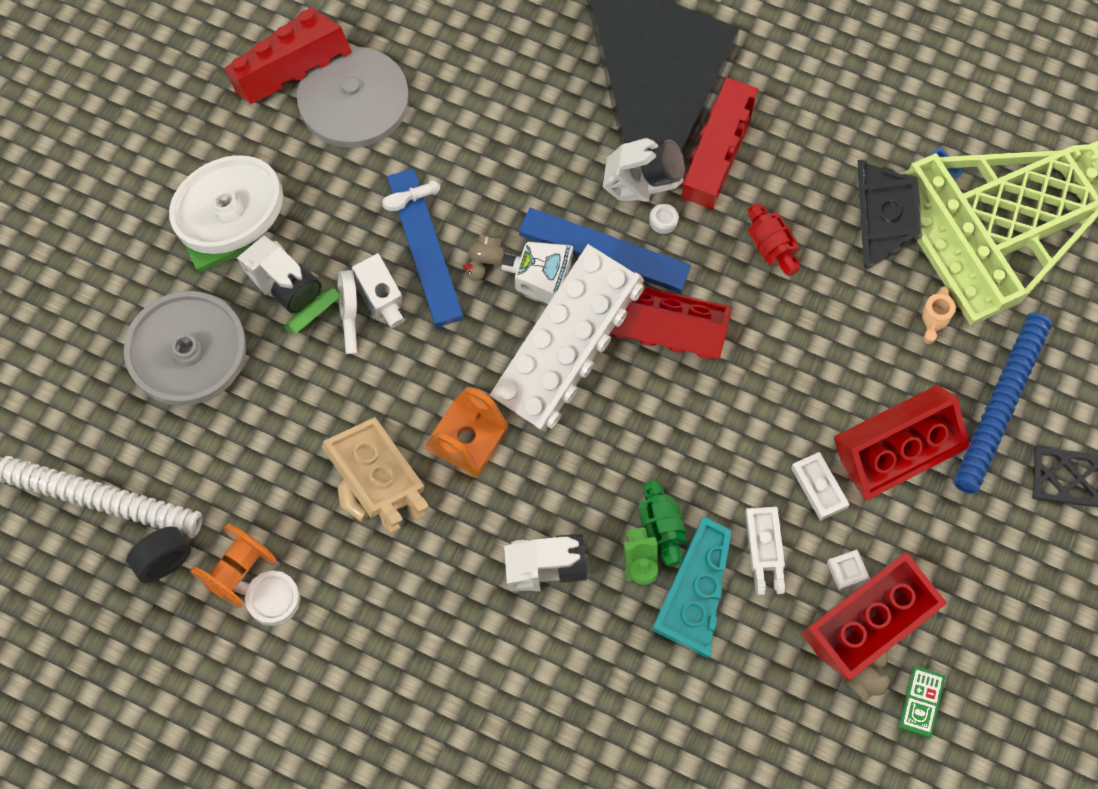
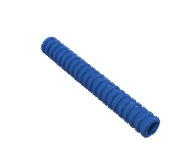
M1029 313L1026 316V321L1023 323L1019 336L1016 338V343L1009 354V359L1005 363L1006 366L998 378L999 382L995 385V389L991 394L992 397L985 407V413L982 414L981 421L977 425L978 428L971 438V444H969L967 452L963 456L964 460L961 461L960 468L956 472L957 476L952 481L955 487L964 493H978L980 490L979 485H982L983 477L987 475V469L991 466L990 461L994 459V453L998 450L997 445L1001 443V437L1004 436L1008 422L1015 411V406L1019 402L1018 398L1022 395V391L1026 386L1025 383L1029 380L1032 368L1035 366L1039 352L1043 348L1042 345L1045 343L1049 330L1053 325L1046 315Z

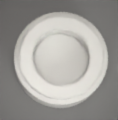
M659 204L651 210L649 223L654 231L667 234L677 227L679 215L673 206Z

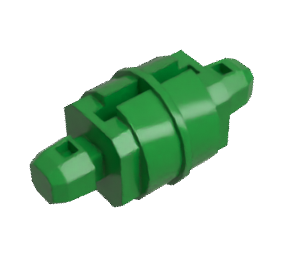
M653 480L644 484L643 492L646 501L638 505L642 524L641 528H645L648 538H656L657 551L660 552L663 563L668 567H673L680 564L682 559L680 547L677 546L685 544L687 541L683 524L684 518L680 513L675 498L665 495L662 485L658 481Z

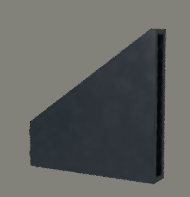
M587 0L621 145L645 138L654 142L671 139L680 147L684 156L737 44L740 27L666 0Z

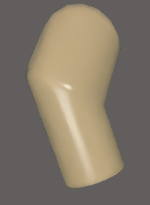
M342 480L338 486L340 507L360 522H364L369 515L361 503L357 501L356 496L345 480Z

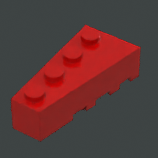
M313 7L302 11L286 25L279 27L276 32L265 40L258 42L248 52L235 58L231 64L223 69L236 94L251 105L282 89V83L293 80L298 81L306 77L305 71L317 65L323 68L331 64V58L339 54L345 57L351 54L352 51L342 28Z
M726 77L718 99L712 105L708 124H704L700 133V144L698 148L694 147L689 159V163H691L689 171L685 170L683 175L684 182L679 185L683 187L682 199L713 210L752 120L759 88Z

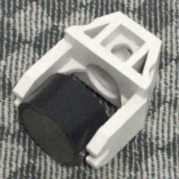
M645 138L622 144L607 157L603 188L619 201L640 200L645 202L649 201L650 194L675 189L684 182L685 164L680 147L671 139L654 142Z
M264 235L237 257L243 271L265 295L271 291V295L291 314L302 311L316 299L321 290V282L303 264H297L277 241L273 242Z
M583 534L559 535L556 538L530 541L516 540L511 542V545L504 546L506 579L509 591H541L540 582L560 580V583L587 581Z

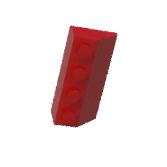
M644 286L639 298L636 301L631 300L625 309L628 313L619 327L614 326L610 335L617 339H626L627 337L637 339L641 344L647 346H655L656 344L666 346L669 350L677 353L685 351L696 353L697 356L703 359H720L732 306Z
M938 385L834 436L840 461L866 501L965 451L969 446L957 396Z
M905 552L805 628L800 634L823 662L847 681H850L944 607L947 602L909 554Z

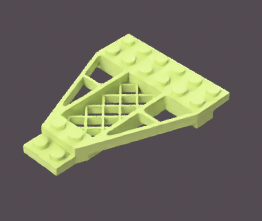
M1098 141L1089 145H1073L1058 151L939 157L935 153L912 163L909 170L900 173L918 178L923 236L917 239V242L944 285L948 288L949 293L970 326L1022 303L1098 218ZM1030 164L1000 178H997L990 167ZM978 167L987 184L963 194L946 168ZM1051 169L1061 171L1065 181L1050 177ZM1027 180L1041 183V191L1026 188ZM1047 185L1062 189L1061 197L1046 194ZM1002 191L1018 194L1016 203L1001 199ZM1067 191L1077 194L1081 203L1066 200ZM1022 196L1038 200L1036 209L1021 205ZM980 201L993 205L992 213L976 210L977 202ZM1042 203L1058 206L1056 215L1041 211ZM1000 207L1013 211L1011 220L996 216L997 208ZM1063 208L1072 211L1061 216ZM1018 213L1033 217L1032 225L1029 226L1016 222ZM1038 219L1047 222L1036 227ZM980 220L989 222L987 230ZM1080 223L1081 227L1058 253L1051 258L1039 240L1071 225ZM993 224L1008 228L1007 237L991 233ZM1013 230L1022 232V234L1011 238ZM1025 246L1032 249L1044 267L1026 288L1023 287L1004 258L1005 255Z

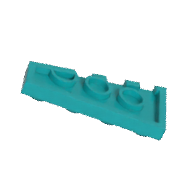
M702 517L650 630L709 658L712 650L713 631L715 630L718 600L721 597L723 570L726 567L732 530L706 517Z

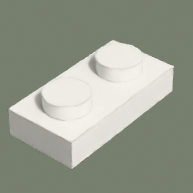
M820 452L792 464L791 469L820 521L849 507L850 504Z

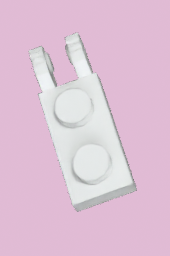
M747 508L745 516L756 594L765 595L766 582L763 571L774 570V589L776 593L784 594L783 569L785 563L778 508Z

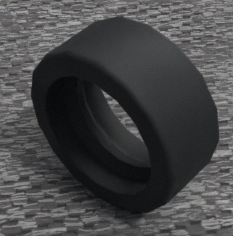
M169 526L156 530L141 539L128 553L126 562L140 582L150 583L169 575L180 567L189 557L192 548L177 527Z

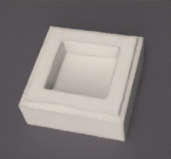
M858 550L827 561L839 591L870 579Z

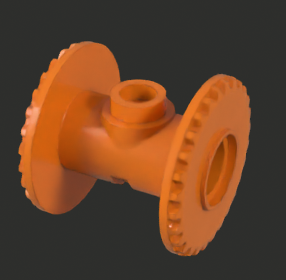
M227 524L223 530L234 540L233 544L209 574L196 566H193L190 572L218 597L235 607L241 608L244 602L233 590L257 559L274 566L276 558L253 537L241 529Z

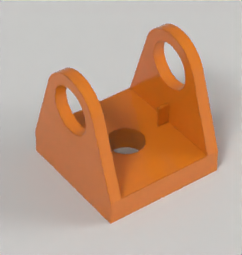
M466 387L456 396L426 442L425 449L478 478L509 429L508 423L496 403L489 396L475 388ZM463 431H471L475 434V439L470 443H462L458 437Z

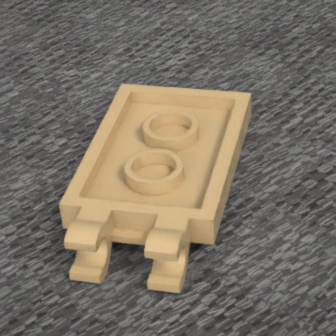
M376 417L323 441V450L370 518L379 514L383 527L388 534L400 529L398 523L402 522L403 519L397 510L406 505L409 514L415 521L426 516L424 510L429 506L420 495L424 490L423 483Z

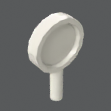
M344 270L338 272L337 291L341 295L338 298V304L344 326L346 354L358 353L355 328L357 311L356 287L352 270Z
M268 571L261 573L250 584L240 581L233 590V592L245 595L246 608L253 618L263 625L276 626L283 624L291 619L299 608V589L292 578L283 572Z

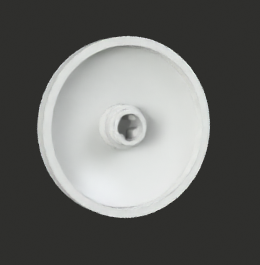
M242 155L228 156L211 161L190 174L176 190L169 209L171 226L181 242L195 251L218 254L237 250L258 239L274 223L283 203L282 185L274 170L267 163L255 157Z

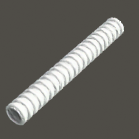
M6 456L0 462V482H7L8 485H16L19 488L24 487L29 491L34 490L35 493L42 492L43 495H51L56 499L60 497L62 501L69 500L72 504L87 505L89 509L96 508L99 512L105 510L106 514L114 513L116 517L123 516L126 520L132 518L133 522L141 521L143 525L150 523L153 528L158 526L160 529L169 526L177 527L183 536L187 534V537L191 539L198 534L202 525V514L199 511L193 513L189 508L184 510L182 506L175 507L172 503L166 505L164 501L160 500L157 502L155 498L148 499L144 495L139 497L137 493L130 494L129 491H121L117 487L103 486L102 483H94L90 479L85 481L83 477L76 478L75 475H67L63 471L58 473L56 469H49L46 466L41 467L39 464H31L29 461L23 462L21 459H14L12 456Z

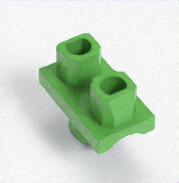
M643 527L626 531L628 541L624 543L627 582L634 580L638 584L648 585L654 582L658 576L656 538H648Z

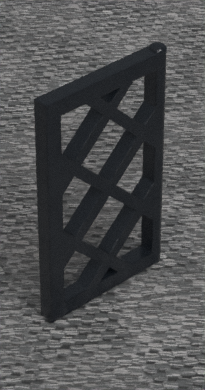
M1035 447L1032 499L1098 508V492L1085 480L1095 470L1098 472V454ZM1042 455L1056 457L1060 463L1049 471L1042 464ZM1072 459L1088 461L1092 467L1081 475L1069 461ZM1063 466L1076 479L1066 488L1052 475ZM1048 479L1059 493L1057 495L1041 493V483ZM1080 483L1092 497L1090 499L1075 498L1068 491Z

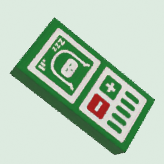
M918 666L912 667L898 723V730L927 739L932 737L946 675Z

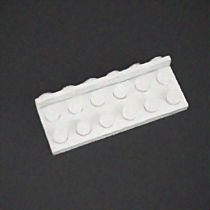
M587 244L489 396L540 430L546 432L548 428L552 429L561 417L559 411L565 402L570 403L576 395L578 388L575 386L580 378H586L594 366L592 360L597 352H603L611 340V337L608 335L614 326L619 327L626 318L628 312L625 309L631 300L636 301L644 289L642 285L644 279L642 276L630 271Z

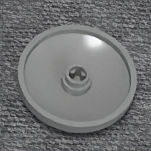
M350 47L351 54L345 57L339 54L330 59L331 64L323 68L317 65L305 71L306 77L302 78L298 85L297 103L304 124L317 138L334 146L357 148L375 144L388 137L398 128L408 109V85L400 67L387 55L364 47Z
M196 291L176 292L153 301L135 317L125 337L124 360L135 384L149 397L170 405H193L219 395L236 379L246 356V336L236 313L219 298Z

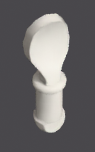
M429 181L428 184L416 188L411 187L409 191L391 194L382 200V206L389 211H398L404 208L411 199L415 202L419 198L437 194L440 190V184L436 181Z

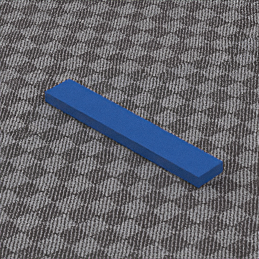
M414 169L387 176L392 194L406 192L411 187L416 188L420 186ZM424 197L417 199L415 202L411 199L404 208L398 210V214L435 328L464 320Z
M531 207L519 229V236L538 243L573 246V255L580 257L587 244H589L630 271L641 275L644 281L680 294L691 270V265Z

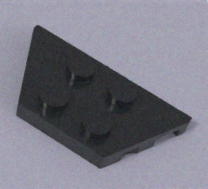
M857 160L863 262L865 269H868L923 236L919 181L917 177L905 173L898 174L893 169L880 168L868 164L865 160Z

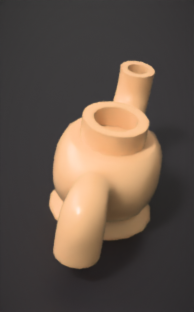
M941 287L937 294L930 296L923 308L922 319L927 328L923 340L926 344L934 343L937 338L936 332L945 328L955 313L956 305L949 296L947 287Z

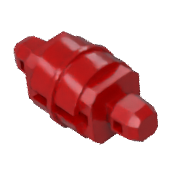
M760 203L753 204L748 209V216L752 225L747 230L756 246L755 249L761 254L769 267L779 265L785 275H795L800 270V265L794 255L800 250V247L792 234L791 228L787 226L779 213L768 214L763 205Z

